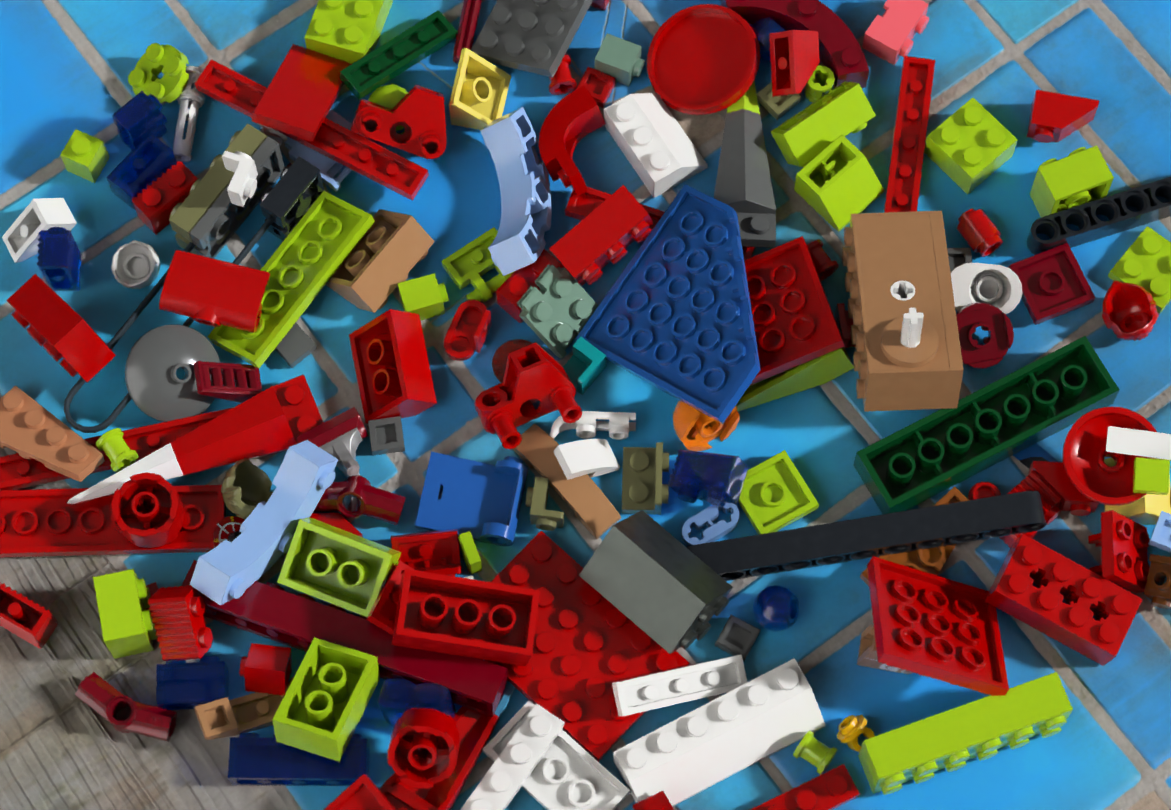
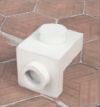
M224 151L222 159L225 168L235 172L227 189L232 204L244 207L247 198H251L254 195L257 187L256 177L258 172L255 161L243 152L236 151L231 153Z

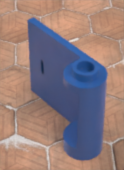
M431 451L415 527L429 531L457 529L458 537L459 534L470 531L475 541L498 546L513 545L529 468L523 464L522 459L512 456H506L504 460L497 461L496 465Z

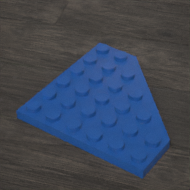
M684 184L575 340L577 341L581 336L604 353L606 360L722 424L761 370L738 216L733 207Z

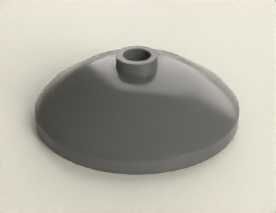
M164 325L146 332L131 348L125 365V382L133 402L146 415L163 422L202 414L212 404L215 397L198 394L193 363L197 361L220 363L215 348L200 332L183 325ZM179 367L185 372L181 380L176 376V370ZM210 374L211 386H213L212 374Z

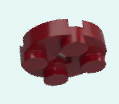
M983 302L965 305L956 312L962 362L974 368H987L998 364L1013 343V326L1008 316L999 308ZM981 326L982 330L988 331V336L983 338L982 344H978L976 339H972V333L976 332V327Z

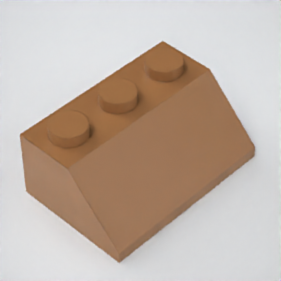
M379 209L373 216L375 221L325 285L358 309L373 313L381 309L387 303L389 295L398 286L397 283L406 281L410 270L416 263L422 261L427 256L428 249L435 242L412 215Z

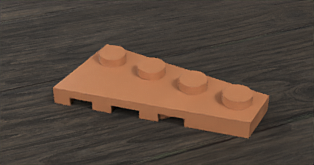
M16 385L0 398V448L4 449L7 447L17 451L21 457L30 461L32 458L44 463L46 468L79 482H82L105 462L101 452Z

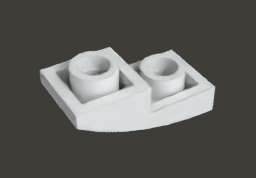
M586 439L558 445L553 451L567 480L586 474L593 478L620 469V465L606 439Z

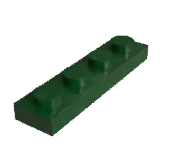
M437 10L341 70L339 78L360 100L455 40L458 31Z

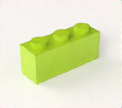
M845 81L771 131V134L787 164L805 167L841 134L847 136L850 133H857L863 130L868 125L867 121L876 115L860 84Z

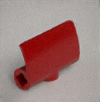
M176 250L161 292L159 309L192 317L194 321L213 327L224 325L255 333L260 322L262 313L261 302L270 273Z

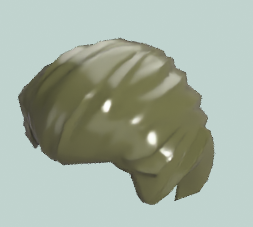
M244 458L238 461L223 478L221 487L223 501L228 510L236 514V516L246 519L258 503L269 500L273 493L270 492L272 482L263 470L252 464L249 459Z

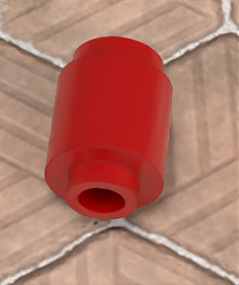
M971 208L959 217L958 221L960 223L957 226V230L975 253H980L982 257H986L1002 245L1003 241L1000 238V231L982 209L975 211Z

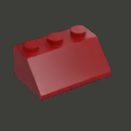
M389 309L349 334L365 424H368L370 420L399 416L402 419L416 416L437 404L419 314Z

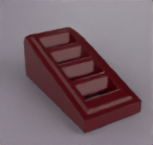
M203 361L193 363L198 394L243 403L262 392L259 369L252 365ZM210 374H212L213 386H211Z

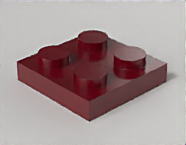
M1068 243L1018 261L1008 267L1018 275L1022 283L1021 298L1035 325L1091 304L1096 298Z

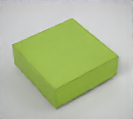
M1136 457L1134 460L1133 493L1167 496L1169 493L1170 460Z
M471 532L459 534V547L469 573L474 574L482 571L481 559Z

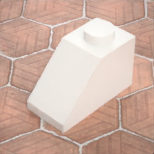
M64 198L33 199L5 232L2 239L14 262L20 263L61 243L77 222Z

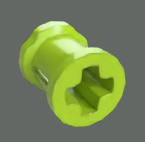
M822 65L817 66L808 80L804 92L809 102L814 103L823 97V92L826 95L833 90L832 86L834 85L835 77L830 68Z
M120 428L109 430L96 441L97 448L101 451L103 450L111 461L110 467L113 472H119L130 466L139 457L137 452L130 450L124 441V433Z
M809 730L798 744L792 756L805 759L817 768V773L822 775L833 760L838 749L827 747L813 737L814 733Z

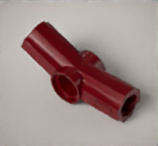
M360 475L349 476L343 482H333L324 491L313 512H340L342 515L351 518L365 515L397 525L406 497L372 487L370 482Z
M95 672L86 676L79 684L75 696L111 723L117 731L121 733L132 732L167 742L173 736L177 712L133 701L116 690ZM123 708L132 709L129 718L123 721L116 720L119 710Z

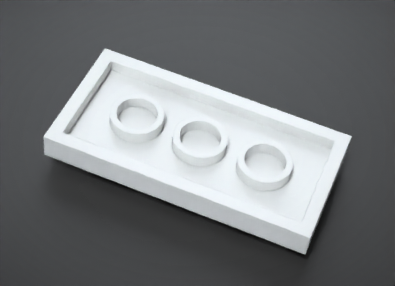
M530 700L483 748V753L493 762L496 761L535 706ZM563 730L560 731L521 786L546 810H615L630 794V790Z

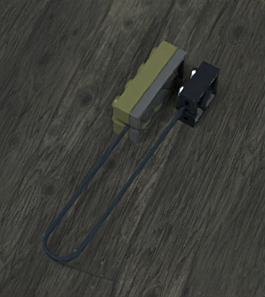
M247 123L242 131L238 130L230 139L229 147L225 151L231 153L236 151L243 152L255 161L258 175L256 177L257 187L254 195L251 198H247L244 207L231 203L227 189L235 172L227 170L222 155H217L211 162L210 170L202 179L199 178L194 182L189 196L183 203H178L170 214L169 221L173 231L176 232L175 238L178 246L183 248L185 252L214 259L260 201L263 216L266 217L265 223L233 261V264L239 265L266 230L284 241L324 191L320 169L301 157H298L293 164L290 163L285 167L280 151V145L284 139L277 134L269 132V129L264 126L259 131ZM279 177H280V180H279V182L275 185V187H274V188H271V187L275 184V182L279 179ZM168 270L107 344L111 350L164 286ZM188 317L183 326L190 327L194 322L192 317ZM81 377L69 391L64 401V413L67 421L74 429L83 433H96L112 424L132 398L128 392L112 414L99 425L87 427L77 424L71 418L69 410L73 397L86 382Z

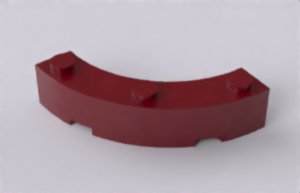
M720 0L721 6L735 11L749 24L764 26L765 23L781 28L784 31H818L820 61L834 73V89L845 81L859 83L861 88H866L869 68L857 39L841 18L819 0Z

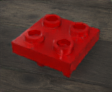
M1113 510L1101 512V533L1088 536V543L1095 544V547H1101L1102 565L1091 567L1089 570L1135 593L1144 592L1150 569L1147 556L1150 538L1147 527Z

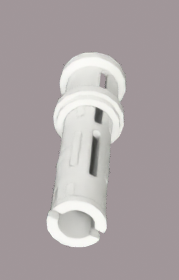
M186 66L189 80L185 89L177 98L180 108L171 158L181 162L191 161L198 110L205 103V96L202 92L196 90L195 82L204 71L203 68L197 66ZM188 120L186 138L183 139L185 122Z

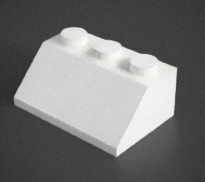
M658 93L630 94L604 109L605 128L653 198L708 168V165Z

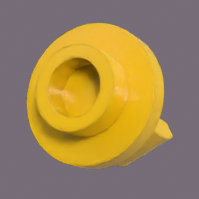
M850 715L839 724L837 738L841 743H847L850 749L860 752L861 746L858 744L859 735L863 734L869 739L875 737V734L870 728L866 727L867 720L863 715Z

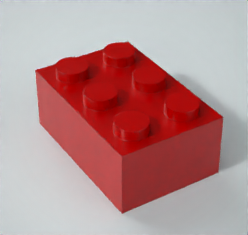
M622 185L549 249L580 286H583L585 283L591 285L602 276V268L609 262L617 263L627 254L626 248L634 241L640 243L652 232L650 227L654 225V222L642 205Z
M36 274L7 299V302L15 309L11 314L24 329L30 325L26 329L28 334L41 347L43 346L56 362L62 358L63 360L59 364L72 377L78 373L88 383L116 356L86 321Z

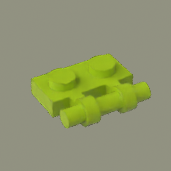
M495 227L441 261L442 267L460 290L470 283L475 288V290L466 295L467 301L477 300L486 302L493 297L492 293L514 273L503 276L500 269L492 261L488 247L493 243L498 233ZM495 268L499 274L485 283L481 276Z

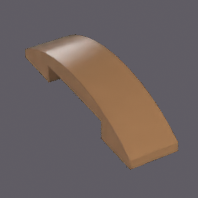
M533 424L521 434L522 441L513 450L531 469L535 468L542 477L549 479V485L575 512V517L596 539L621 519V515L588 474L567 480L553 452L559 444L544 430Z
M292 677V678L290 679L289 684H288V688H289V686H290V684H291V682H292V680H293L294 677ZM255 692L232 700H228V697L195 706L194 710L205 740L225 738L272 726V719L284 695Z

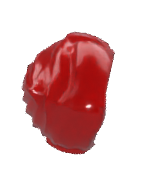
M1116 280L1109 287L1105 295L1101 316L1106 327L1111 328L1118 338L1136 341L1146 338L1152 332L1159 313L1151 293L1145 288Z

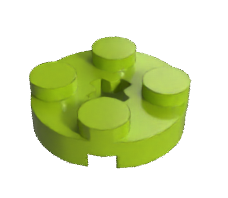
M153 43L148 46L146 53L139 59L134 70L130 72L128 83L133 87V92L137 98L149 106L160 107L158 104L164 101L171 103L181 95L188 83L189 74L186 72V63L189 65L188 59L185 54L171 45ZM162 72L164 74L161 79L157 78Z

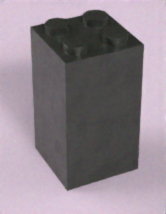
M643 510L614 524L579 574L581 578L669 654L681 647L684 650L687 649L695 639L699 641L706 635L712 626L708 623L713 615L718 616L729 603L726 597L733 588Z

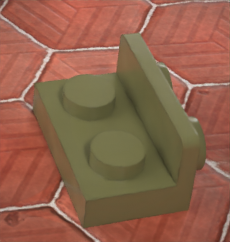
M656 442V448L623 447L622 514H635L641 510L646 514H661L662 504H668L669 484H662V472H669V453L663 452V442Z

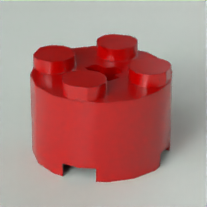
M146 472L132 475L130 477L131 480L124 483L119 490L118 488L116 489L112 499L113 518L131 544L139 547L155 548L172 543L177 538L184 520L183 504L171 483L159 474ZM153 507V510L147 513L148 508Z
M411 708L404 712L403 716L395 724L388 747V764L400 776L399 780L402 783L414 788H432L435 783L443 781L446 777L448 779L452 775L457 763L460 747V734L457 729V723L452 716L433 708Z

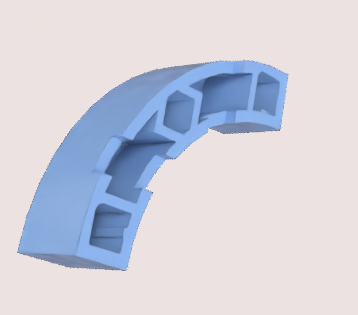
M523 107L493 120L480 131L484 143L491 153L501 191L502 211L500 226L493 243L488 249L493 263L500 269L503 276L528 266L538 259L546 245L543 239L544 233L550 230L551 192L547 169L544 162L539 163L534 147L538 143V139Z
M308 440L288 447L283 462L272 482L277 487L269 500L258 503L241 524L239 530L241 534L232 542L224 540L214 549L199 556L190 585L219 605L233 598H240L245 590L263 576L283 553H288L299 519L311 516L324 491L333 483L336 476L334 469L338 459Z

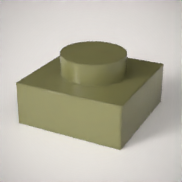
M772 82L757 93L758 102L776 120L780 119L800 103L801 100L799 94L772 97Z

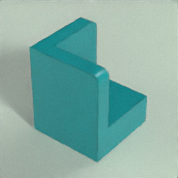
M580 336L572 346L573 356L563 366V369L576 388V391L583 395L607 365L606 355Z

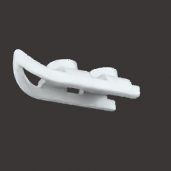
M582 411L581 418L574 423L564 422L560 415L551 427L550 436L554 439L563 431L576 429V435L584 439L595 437L596 431H609L610 438L623 440L629 437V431L636 430V422H629V420L636 421V413ZM596 419L609 420V421H596Z

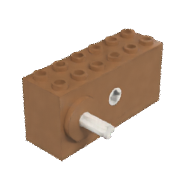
M942 211L851 214L850 227H844L845 247H842L843 266H847L848 273H845V290L850 292L851 298L848 299V317L853 318L850 335L851 344L856 345V352L853 354L854 371H859V379L856 380L857 399H863L864 412L957 408L964 369Z

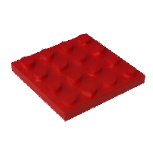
M803 236L744 260L761 368L750 385L845 346Z
M872 556L867 564L878 662L983 694L1005 696L1009 691L996 607L985 602L989 591Z

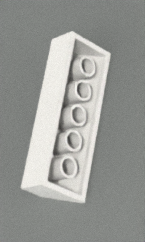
M794 658L614 751L613 761L636 803L664 791L673 807L803 739L809 730L814 733L826 725L812 688Z

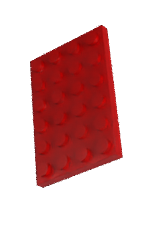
M540 531L491 581L492 583L540 590L531 659L526 666L500 663L508 668V681L534 705L537 703L565 723L562 730L599 762L646 712L618 716L612 683L689 666L690 663L677 651L669 654L581 578L579 574L583 567L545 533Z

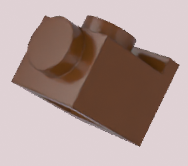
M1150 554L1149 561L1151 565L1144 595L1152 600V605L1171 609V557Z

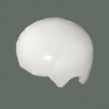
M133 240L120 246L113 255L111 270L115 279L121 285L130 289H141L154 282L158 277L161 264L159 256L152 246L138 240Z

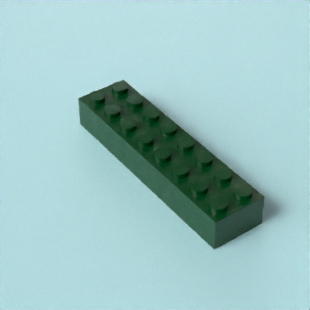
M1083 336L958 400L957 408L940 409L856 452L853 465L882 514L906 511L1069 427L1086 413L1113 404L1119 388L1086 336Z

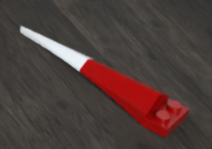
M304 374L269 387L70 498L67 503L73 505L114 494L117 488L119 490L135 474L148 472L159 474L165 480L237 463L244 458L250 460L287 451L288 447L298 444L296 437L324 423Z

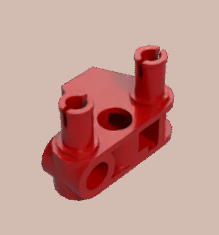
M416 84L393 109L361 99L350 130L364 137L426 159L438 158L444 153L447 144L444 96L442 93ZM402 125L405 130L403 133H397L396 127Z
M536 342L509 353L503 382L481 392L474 402L484 430L491 434H497L502 446L506 449H513L521 443V434L516 429L520 425L555 410H559L562 419L566 423H574L582 416V409L574 399L576 388L562 365ZM540 401L539 407L535 410L532 404Z

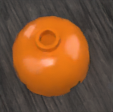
M679 400L673 412V428L688 450L695 452L704 451L712 448L708 444L709 441L720 437L722 442L729 437L737 427L740 414L735 406L722 424Z

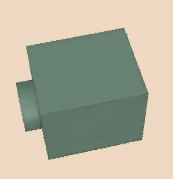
M607 33L595 57V69L615 77L618 83L630 86L633 77L638 78L644 67L645 60L641 59L642 46Z

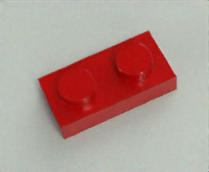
M402 561L394 565L366 618L392 636L401 578L405 568L414 570Z

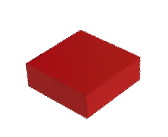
M588 66L576 89L585 85L598 107L603 108L616 84V78Z

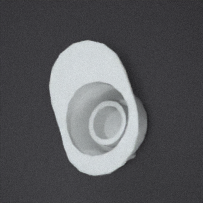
M973 262L964 263L954 268L951 272L954 303L957 311L965 305L983 302L993 305L1003 313L1008 314L1016 308L1022 297V283L1018 275L1008 267Z

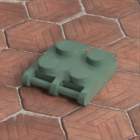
M548 264L535 280L540 290L530 286L517 302V305L523 310L519 314L522 320L557 357L563 359L567 354L565 350L580 333L597 309L598 304L565 268H556Z

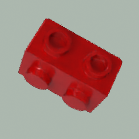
M457 529L391 536L392 549L401 552L399 561H402L414 570L449 576L461 573L462 567Z

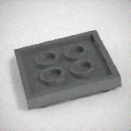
M497 0L471 51L493 64L553 78L592 0Z

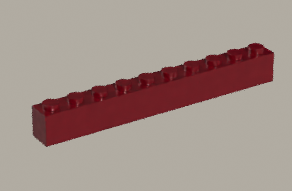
M196 560L193 561L181 586H191L190 582L197 564ZM255 581L254 584L245 590L240 598H233L222 605H219L197 590L198 596H201L205 602V612L203 615L205 617L305 652L308 651L315 637L376 656L378 658L380 678L491 717L495 714L508 682V668L504 667L500 662L391 645L393 636L368 621L367 617L347 613L342 607L334 604L326 606L315 602L312 597L306 594L298 593L295 595L286 592L282 587L274 583L263 584Z

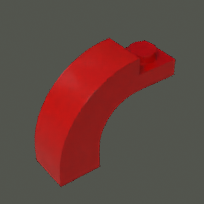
M585 85L566 95L552 108L543 122L539 135L540 155L553 182L560 179L564 187L568 188L571 186L577 196L587 192L588 188L580 171L573 162L575 147L586 135L606 124L597 103Z

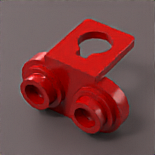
M468 300L458 307L444 338V350L451 359L464 361L469 359L475 352L480 353L492 326L491 311L487 310L483 303L477 300Z

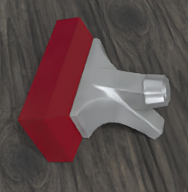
M355 407L296 437L298 443L308 440L337 458L336 466L347 478L360 475V467L356 461V449L363 441L362 439L368 437V434Z

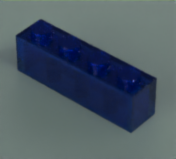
M244 732L240 733L239 737H230L228 779L232 785L350 786L363 774L369 776L370 745L367 738H362V735L353 733L340 762L276 742L275 734H273V738H260L258 733Z

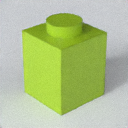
M75 129L60 154L68 172L93 183L96 182L110 158L104 141Z
M435 273L397 283L405 312L419 314L420 320L445 314L444 302H448L449 299L445 284H438Z

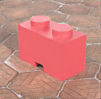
M887 0L883 6L886 11L882 17L877 14L865 32L862 48L895 65L900 56H907L914 44L912 38L916 32L921 34L929 22V17L926 16L929 4L922 0Z

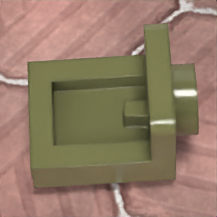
M535 477L534 487L527 488L525 504L526 507H531V524L536 525L538 529L553 531L556 527L563 528L564 512L546 510L549 479Z

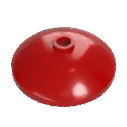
M1121 407L1098 408L1079 418L1066 436L1062 454L1066 474L1073 486L1092 501L1112 506L1133 503L1147 495L1133 493L1134 460L1136 457H1150L1107 452L1108 427L1157 431L1147 419L1132 410ZM1104 458H1113L1115 466H1107Z

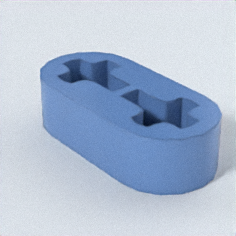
M721 500L689 518L682 527L683 543L686 546L715 542L732 532L739 522L737 506L731 501ZM722 510L725 514L732 513L729 523L720 520L713 524L718 519V511ZM706 526L708 527L702 532L701 540H698L697 537H689L692 527L697 531Z

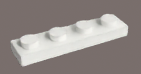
M741 654L613 682L612 687L618 716H627L728 693L747 683Z
M536 703L461 810H505L563 729L565 723Z

